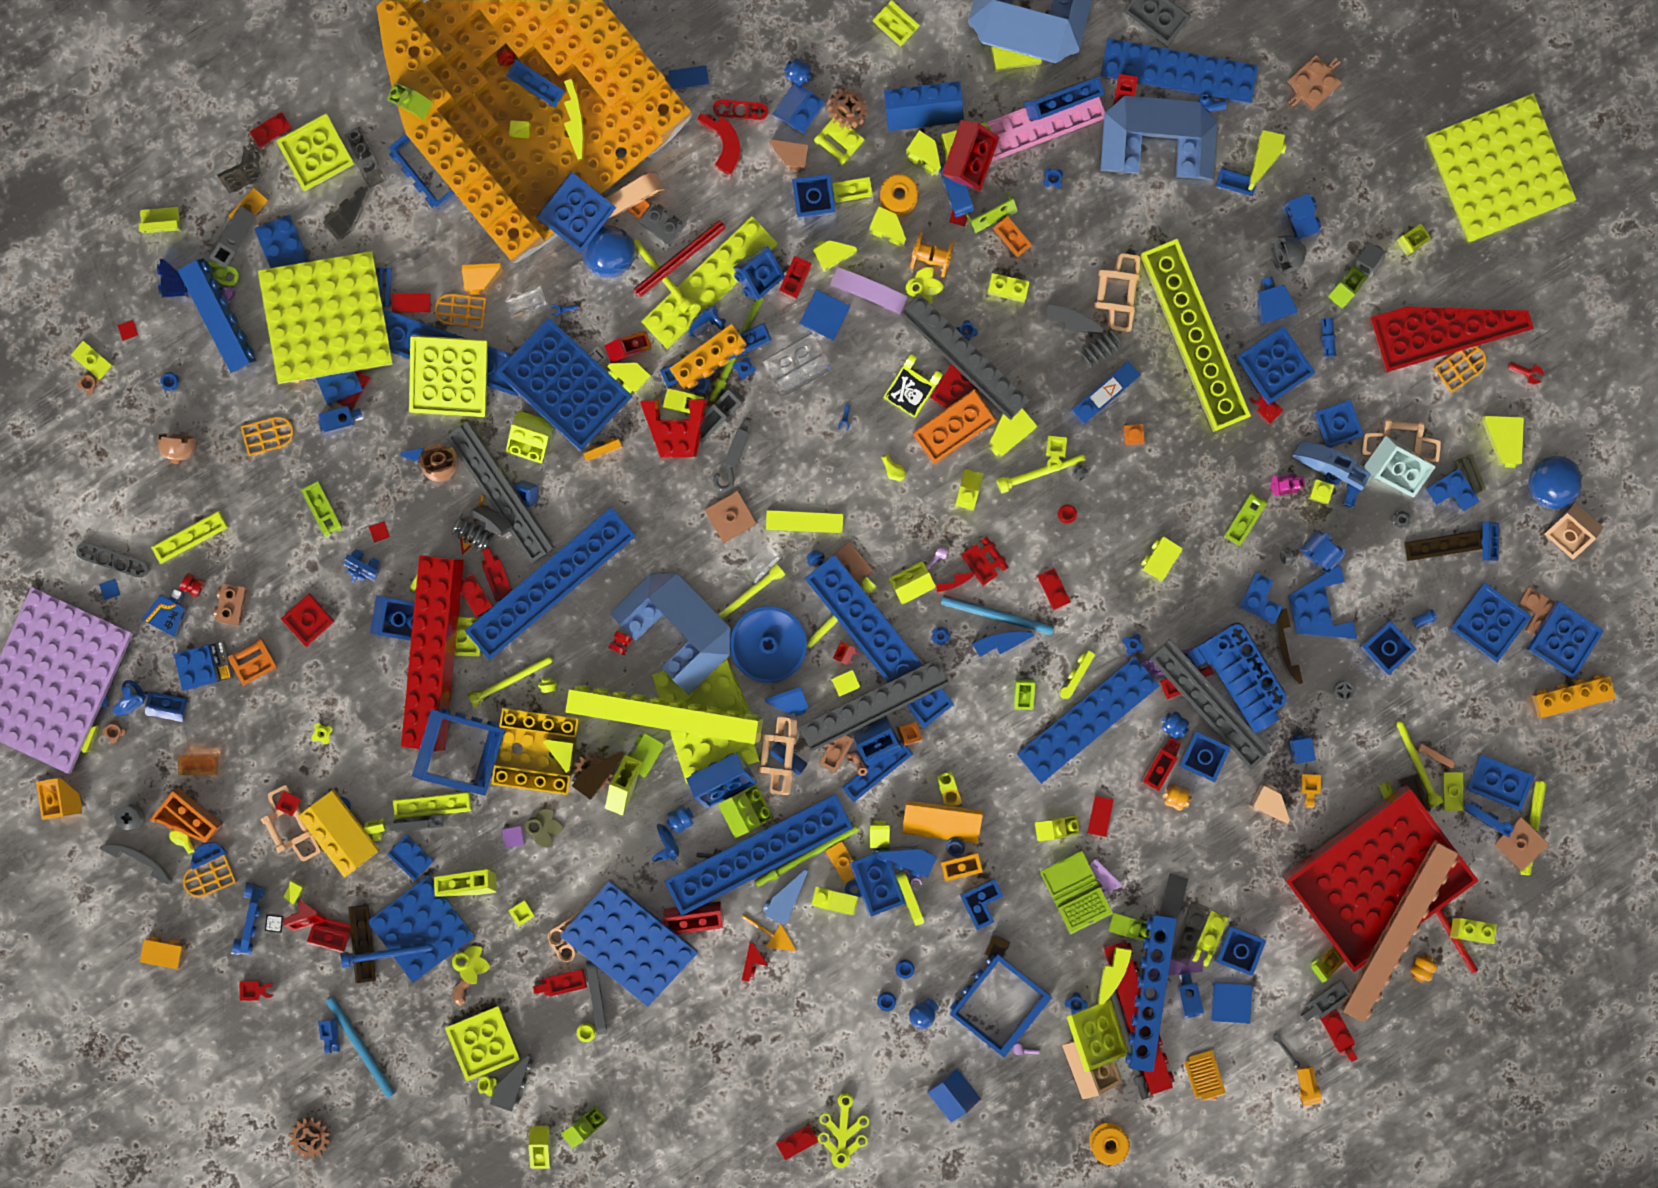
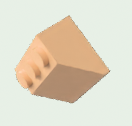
M1074 1039L1062 1045L1082 1099L1099 1096L1122 1083L1114 1061L1085 1072Z

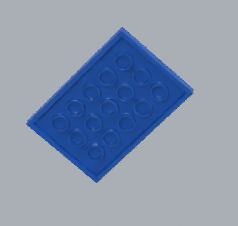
M550 318L496 371L499 377L580 452L633 397Z
M610 879L560 933L562 939L647 1007L698 954V950Z

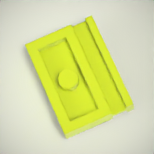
M892 0L873 19V22L900 47L920 27Z

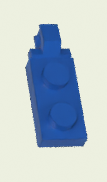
M1472 801L1470 804L1467 802L1464 806L1465 812L1506 837L1512 834L1515 827L1509 822L1501 823L1497 821L1499 817L1491 812L1486 814L1477 803Z

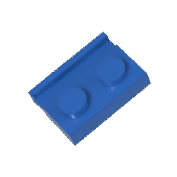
M408 834L387 854L413 881L434 862Z

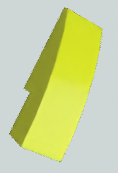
M1115 947L1112 966L1104 964L1098 997L1099 1004L1103 1005L1119 986L1128 967L1132 950Z

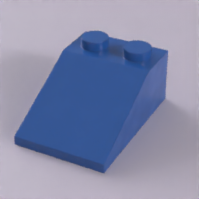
M376 595L370 633L411 641L415 602Z

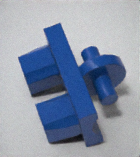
M355 549L350 555L347 554L344 559V565L349 568L347 573L352 575L351 582L355 583L357 579L364 582L366 577L375 581L380 562L374 558H370L367 564L361 562L364 553L358 549Z

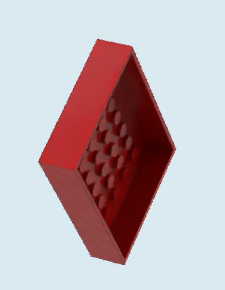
M1404 785L1283 874L1282 877L1351 970L1356 972L1366 963L1434 840L1454 851L1456 849L1413 791L1407 785ZM1459 853L1456 865L1448 871L1447 881L1439 887L1437 899L1430 903L1428 907L1430 908L1429 913L1425 918L1421 919L1419 925L1479 881Z

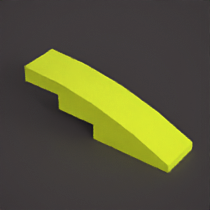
M572 79L564 81L571 100L564 102L571 121L564 123L576 156L579 161H582L584 159L585 142L583 116L574 82Z

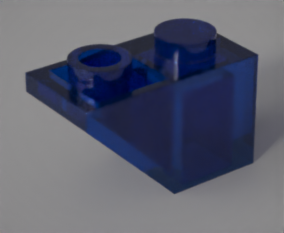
M159 259L160 264H157L158 276L161 275V283H158L159 295H162L164 299L188 298V290L178 270L166 260Z

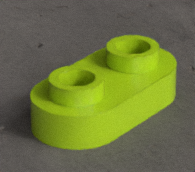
M207 261L210 267L215 268V272L212 275L220 284L234 286L238 283L240 275L235 268L228 265L225 268L215 261ZM230 273L233 274L232 280L227 279V275Z

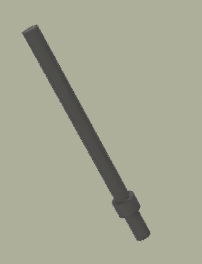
M1115 990L1111 995V1000L1128 1052H1130L1131 1045L1128 1044L1130 1033L1117 990ZM1133 1069L1135 1086H1138L1141 1099L1149 1098L1145 1086V1076L1142 1075L1141 1070Z

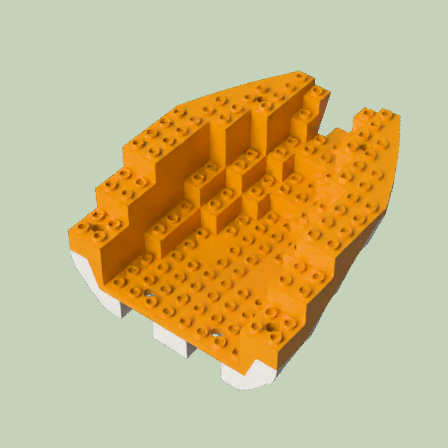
M383 0L376 5L383 51L392 88L395 83H399L420 93L433 102L424 120L398 107L406 135L512 263L521 261L557 236L555 232L539 221L536 215L570 172H573L604 197L620 184L619 180L645 158L648 157L650 159L665 147L692 116L689 108L669 86L665 77L641 50L638 42L603 0H428L426 3L422 0ZM505 49H510L515 54L514 62L518 60L564 90L565 94L556 108L509 79L506 75L514 62L507 67L499 66L497 55ZM572 79L574 82L583 116L585 142L584 159L582 161L578 160L564 123L571 121L564 102L571 100L564 81ZM510 121H529L531 124L530 137H510ZM618 148L626 149L627 154L625 157L618 158L616 156Z

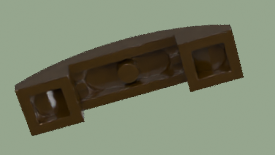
M1284 608L1277 619V648L1282 664L1289 676L1296 684H1303L1300 666H1291L1284 634V628L1291 627L1287 608Z

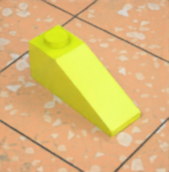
M1262 130L1249 182V190L1256 186L1278 160L1280 154L1285 153L1287 142H1284L1285 135Z
M486 869L434 877L435 896L497 892L496 873Z

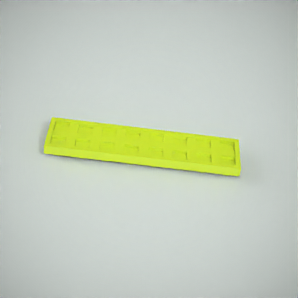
M753 217L749 218L677 287L685 297L687 296L695 302L696 306L694 309L684 314L679 308V301L671 292L641 322L668 350L688 331L695 317L706 307L715 305L739 283L734 277L735 270L733 267L746 256H753L764 245L769 246L772 251L778 246V243Z

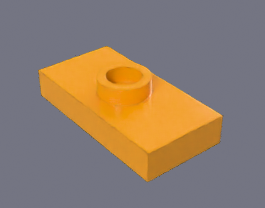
M253 188L229 214V217L232 218L240 205L257 215L267 204L268 200Z
M842 841L825 850L844 884L855 878L850 866V862L853 859Z

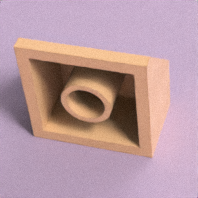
M1574 502L1560 515L1544 535L1569 557L1574 559L1598 537L1603 526L1580 505Z
M1267 783L1265 786L1259 785L1250 806L1288 824L1290 819L1282 795L1277 793L1278 788Z

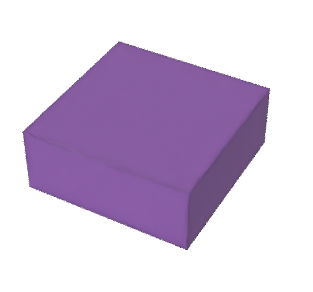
M521 826L502 829L505 848L525 845Z

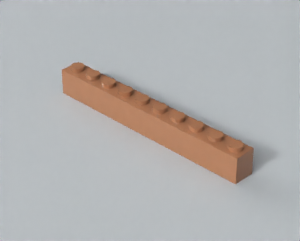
M1434 840L1340 1008L1344 1013L1361 1022H1364L1365 1019L1371 1016L1372 1006L1380 1000L1382 996L1381 990L1391 980L1392 975L1390 974L1394 968L1396 969L1401 962L1400 957L1403 951L1406 952L1408 950L1412 935H1416L1419 931V923L1422 918L1428 915L1430 903L1437 899L1439 887L1441 884L1444 885L1448 879V871L1456 865L1458 861V853Z

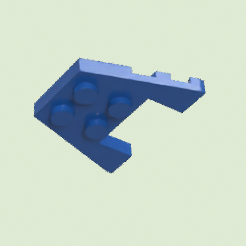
M1341 565L1336 566L1329 574H1323L1288 596L1296 633L1357 639L1354 621L1334 626L1326 594V586L1344 582Z

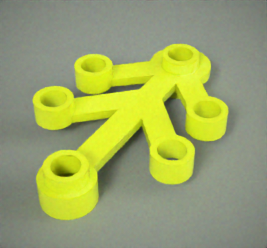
M847 1092L839 1094L837 1102L841 1107L839 1129L831 1121L828 1113H822L819 1116L820 1123L826 1125L838 1139L837 1149L829 1140V1135L826 1132H820L817 1136L818 1141L824 1144L832 1153L831 1161L837 1168L846 1167L850 1163V1155L859 1147L866 1146L868 1142L866 1136L861 1134L856 1137L854 1143L846 1148V1141L859 1129L869 1125V1119L861 1115L847 1129L849 1107L853 1104V1098ZM843 1098H849L848 1104L842 1103ZM824 1115L828 1116L827 1122H822L821 1120ZM862 1118L866 1119V1124L864 1125L860 1124V1119ZM826 1135V1141H821L820 1136ZM861 1137L865 1138L863 1144L858 1143V1139ZM840 1155L844 1156V1161L842 1162L837 1160Z

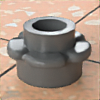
M1078 465L1072 470V478H1075L1077 482L1085 479L1090 474L1087 470L1088 466Z
M1404 510L1397 511L1392 517V522L1398 529L1407 528L1411 523L1410 514Z
M1290 547L1280 552L1282 564L1292 566L1296 561V553Z

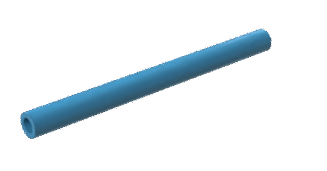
M943 595L941 604L1049 635H1052L1054 626L946 595Z
M334 996L325 1001L385 1096L389 1098L394 1095L393 1088Z

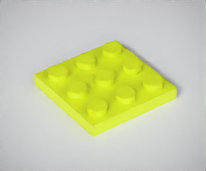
M327 113L276 140L304 192L355 165Z
M1111 999L1107 1000L1103 1005L1096 1004L1067 1016L1085 1072L1126 1056L1128 1049Z
M499 1006L445 1027L466 1082L520 1060Z

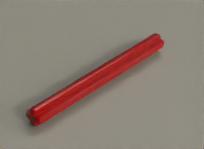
M720 220L714 223L634 288L635 294L638 297H642L724 231L725 225Z

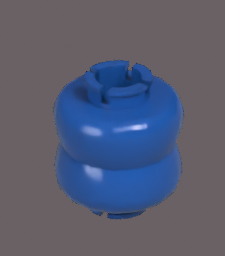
M795 58L793 62L789 60L784 69V72H787L785 77L789 81H794L798 86H802L804 82L808 84L813 75L810 72L812 67L810 64L803 63L798 58Z
M1177 711L1172 715L1169 712L1161 721L1164 723L1161 727L1162 730L1173 739H1177L1178 736L1182 739L1189 731L1187 728L1189 721L1182 718Z
M681 805L675 811L667 814L669 820L666 823L671 831L676 830L677 833H681L694 824L692 818L695 817L689 807L685 809Z

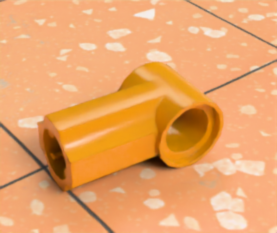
M1313 1066L1296 1069L1303 1107L1322 1103L1320 1088L1317 1086Z

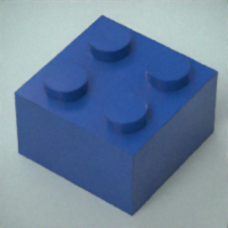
M830 174L792 179L798 220L836 214Z
M1387 621L1359 646L1384 675H1389L1417 650L1392 621Z
M1193 731L1178 766L1215 782L1231 747Z
M1228 925L1214 961L1253 976L1266 940Z

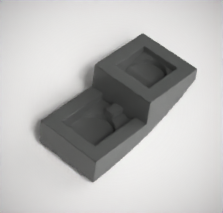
M480 505L471 510L470 517L486 522L485 530L498 535H503L512 530V525L503 516L485 505Z

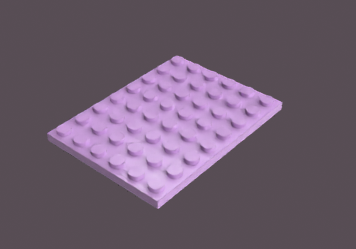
M31 587L0 655V742L67 774H71L133 633Z

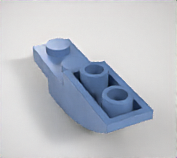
M1301 441L1293 455V458L1325 476L1329 472L1361 491L1371 476L1369 471L1355 464L1356 459L1323 445Z

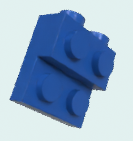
M765 245L753 256H746L733 267L735 279L744 286L742 289L744 295L759 300L785 278L769 246Z

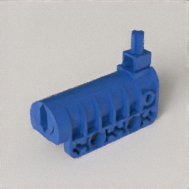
M1232 623L1187 652L1188 656L1186 657L1196 668L1206 661L1208 664H1212L1254 733L1280 720L1276 710L1285 705L1287 700L1286 693L1242 623ZM1234 628L1237 630L1241 629V637L1243 638L1241 642L1237 634L1233 635ZM1250 644L1253 647L1252 651L1245 653L1242 650L1243 645ZM1254 655L1258 663L1262 662L1261 669L1263 673L1261 675L1258 667L1253 668L1254 661L1251 657ZM1265 677H1270L1273 679L1271 685H1264L1262 680ZM1274 688L1278 696L1282 695L1281 701L1274 700V693L1272 692Z

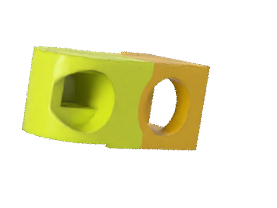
M949 771L936 775L944 805L962 806L952 772Z

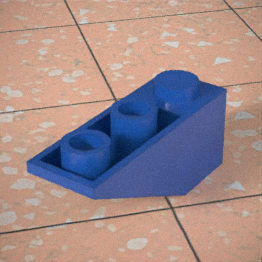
M917 846L873 850L878 855L877 859L885 863L890 860L894 862V867L903 871L907 868L911 870L910 874L921 878V876L928 878L937 859V856Z

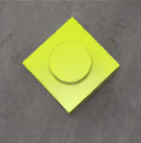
M526 900L508 910L518 927L535 917Z

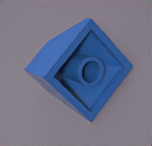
M802 687L765 698L767 704L788 714L794 713L795 717L805 714V709H808Z

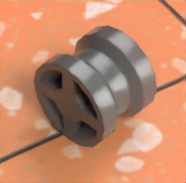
M1347 681L1338 682L1333 690L1336 698L1340 700H1349L1355 692L1354 686Z

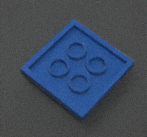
M570 172L536 215V218L582 253L616 207L573 172Z
M1284 326L1236 357L1268 405L1316 373Z
M1484 582L1450 629L1495 663H1498L1531 616Z
M1556 600L1527 647V650L1569 678L1575 679L1604 630Z

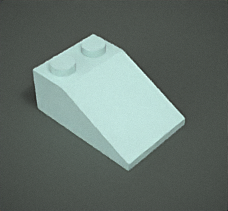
M1388 436L1384 437L1364 466L1378 480L1413 498L1436 467Z

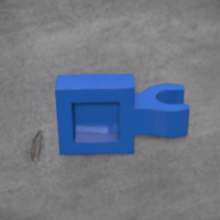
M336 1019L318 1021L320 1040H324L325 1053H332V1047L333 1052L340 1051V1044L335 1040L338 1039Z

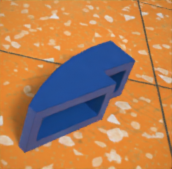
M1007 632L983 638L972 643L979 657L995 648L1001 655L1032 638L1034 635L1030 632Z

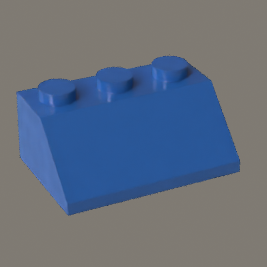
M737 752L728 754L725 759L713 762L707 768L695 771L690 777L686 778L693 797L707 809L757 784V780L744 758Z

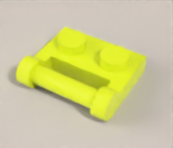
M833 117L813 141L817 145L823 146L843 166L865 139L851 127L847 129L846 125H843L840 128L839 122L834 124ZM827 134L831 136L847 152L842 154L825 139V136Z

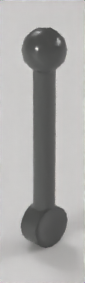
M1275 1034L1273 1036V1040L1275 1042H1278V1044L1284 1050L1286 1055L1292 1061L1293 1067L1299 1068L1300 1062L1294 1059V1057L1282 1043L1281 1037L1278 1034Z

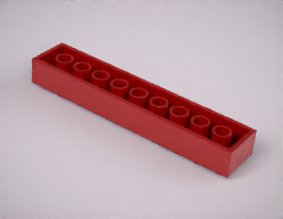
M419 555L401 747L420 749L431 709L439 711L440 708L450 710L464 559ZM442 719L434 752L446 750L448 720Z

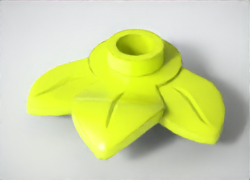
M925 267L918 270L915 278H911L906 283V292L912 297H917L920 294L932 305V296L940 293L944 285L932 278L934 268ZM915 284L919 286L917 291H913V285Z
M470 946L464 953L455 954L452 959L453 968L460 972L461 978L467 983L476 984L477 974L485 973L490 969L488 962L480 957L482 947ZM462 959L465 961V964L459 965L458 961Z

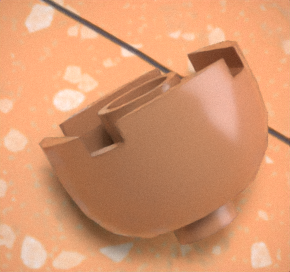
M167 433L158 434V450L164 458L170 459L169 463L181 464V460H187L195 452L197 438L184 434H173L167 437Z
M434 444L427 447L422 456L420 455V468L425 477L431 481L444 482L452 478L456 473L458 457L454 448L451 447L450 449L445 444Z

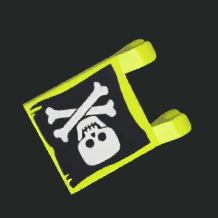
M910 355L883 398L916 418L943 374L936 371L930 381L926 380L911 370L917 358L914 355Z

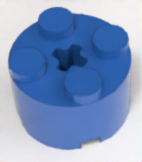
M1317 530L1303 544L1300 550L1316 566L1322 565V571L1329 574L1343 559L1346 551L1341 546L1333 544V539L1327 533Z

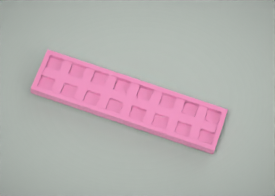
M1094 98L1040 120H1029L1026 108L986 122L992 132L1000 137L991 162L1104 120L1105 111L1100 98Z

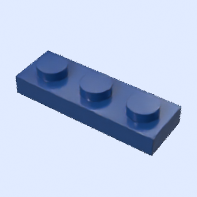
M518 60L514 62L506 75L509 79L556 108L565 94L564 90Z

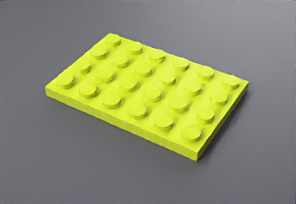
M728 658L690 695L682 690L665 671L652 674L658 696L664 698V702L678 700L683 701V705L686 706L695 703L701 704L704 709L713 706L721 708L722 712L737 710L740 711V715H745ZM670 730L686 784H688L686 778L690 777L693 772L701 771L707 768L709 764L725 759L731 753L737 752L744 758L747 765L760 761L755 744Z

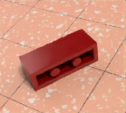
M721 901L706 903L682 916L677 907L664 908L663 921L677 934L723 928L724 917Z

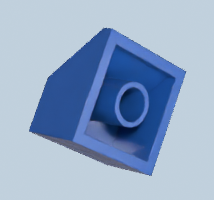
M794 83L772 115L804 136L824 108L825 101Z

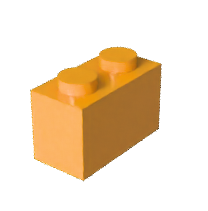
M978 852L940 861L945 882L983 872Z
M150 936V938H146L143 941L140 962L179 969L181 968L185 945L180 944L178 940L169 939L166 942L161 941V937Z

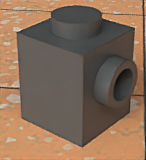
M1368 243L1357 259L1356 269L1373 277L1384 262L1385 251L1378 245Z

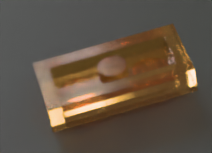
M178 755V775H217L218 756Z

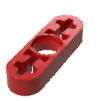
M720 99L713 105V112L719 118L722 116L729 119L763 121L768 116V108L763 103ZM724 104L725 108H730L729 104H734L732 107L733 115H729V110H724L721 114L716 107ZM738 105H743L746 108V113L742 116L737 115L735 112V108ZM749 106H752V110H758V107H762V111H765V114L758 117L757 113H751L752 117H749Z

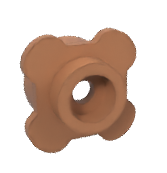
M85 372L80 381L77 382V387L84 389L87 394L91 395L94 393L95 387L100 384V380L91 376L90 372Z
M112 720L110 725L103 728L102 733L109 738L111 743H116L120 736L125 735V729L118 725V721Z

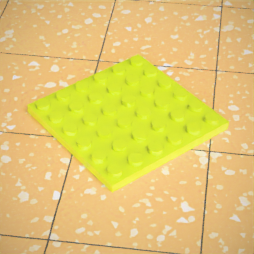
M1534 93L1426 136L1468 243L1576 200Z
M372 251L258 270L278 384L393 364Z

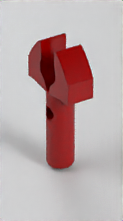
M1510 362L1508 365L1509 369L1527 377L1526 383L1530 385L1542 382L1534 379L1531 374L1545 375L1542 368L1537 365L1530 369L1514 362Z

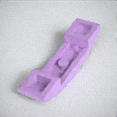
M837 267L830 283L831 286L862 297L898 314H901L908 296L839 267Z

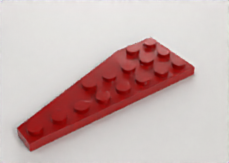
M1407 306L1370 317L1386 373L1534 329L1529 310Z

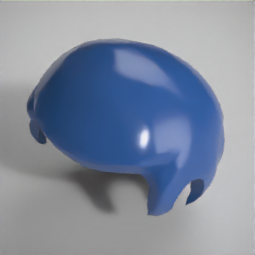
M605 225L600 228L582 251V257L585 266L594 275L602 278H617L631 268L632 262L636 260V249L633 239L623 229L612 225Z
M1563 456L1548 457L1542 459L1532 469L1528 480L1531 496L1538 501L1539 506L1554 510L1566 508L1571 503H1574L1581 493L1582 474L1577 464L1571 459Z

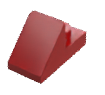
M299 900V913H293L283 918V926L292 931H297L325 922L326 917L310 905Z
M751 941L749 942L742 981L749 982L750 978H754L756 967L753 966V963L768 966L767 961L755 943Z

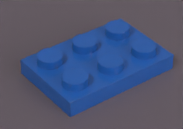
M1480 754L1466 790L1521 811L1535 776Z
M876 853L850 862L869 917L905 904L891 861L888 860L885 863L877 859L878 855Z

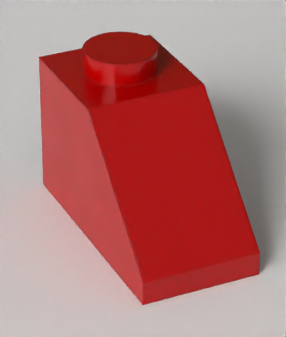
M645 331L618 338L604 345L611 363L625 360L652 349Z

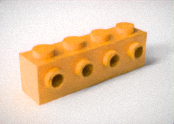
M730 324L669 369L685 390L687 388L692 389L698 384V380L712 375L716 367L726 365L730 361V357L744 352V347L747 346V343L735 326Z
M1604 674L1592 676L1593 680L1586 681L1584 678L1574 681V685L1567 686L1566 683L1555 686L1556 689L1548 691V688L1538 690L1537 694L1532 696L1538 718L1616 699L1610 676L1604 677Z

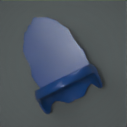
M715 305L706 307L693 319L688 329L689 336L697 337L713 324L720 330L726 328L724 326L726 320L718 317Z
M125 680L121 688L124 698L113 707V713L115 716L131 714L144 703L149 692H143L136 682ZM126 685L133 686L137 692V695L132 694L130 686Z
M657 824V830L665 849L654 855L652 861L668 860V858L675 861L676 857L679 856V849L675 839L668 828L662 824Z

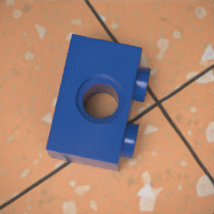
M1306 734L1292 736V740H1288L1292 763L1299 764L1316 760L1312 737H1307Z

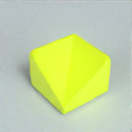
M511 120L509 136L529 138L530 122Z
M290 880L284 898L291 904L297 903L305 886Z

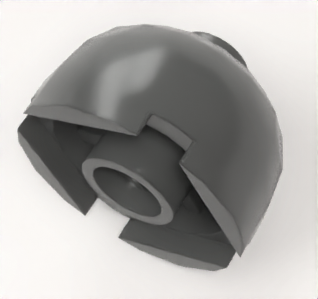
M1291 235L1275 237L1272 240V243H1275V245L1271 249V255L1276 269H1281V274L1297 271L1305 261L1307 254L1305 245L1298 238Z

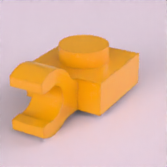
M1301 774L1300 794H1306L1305 807L1313 808L1315 806V794H1321V775Z

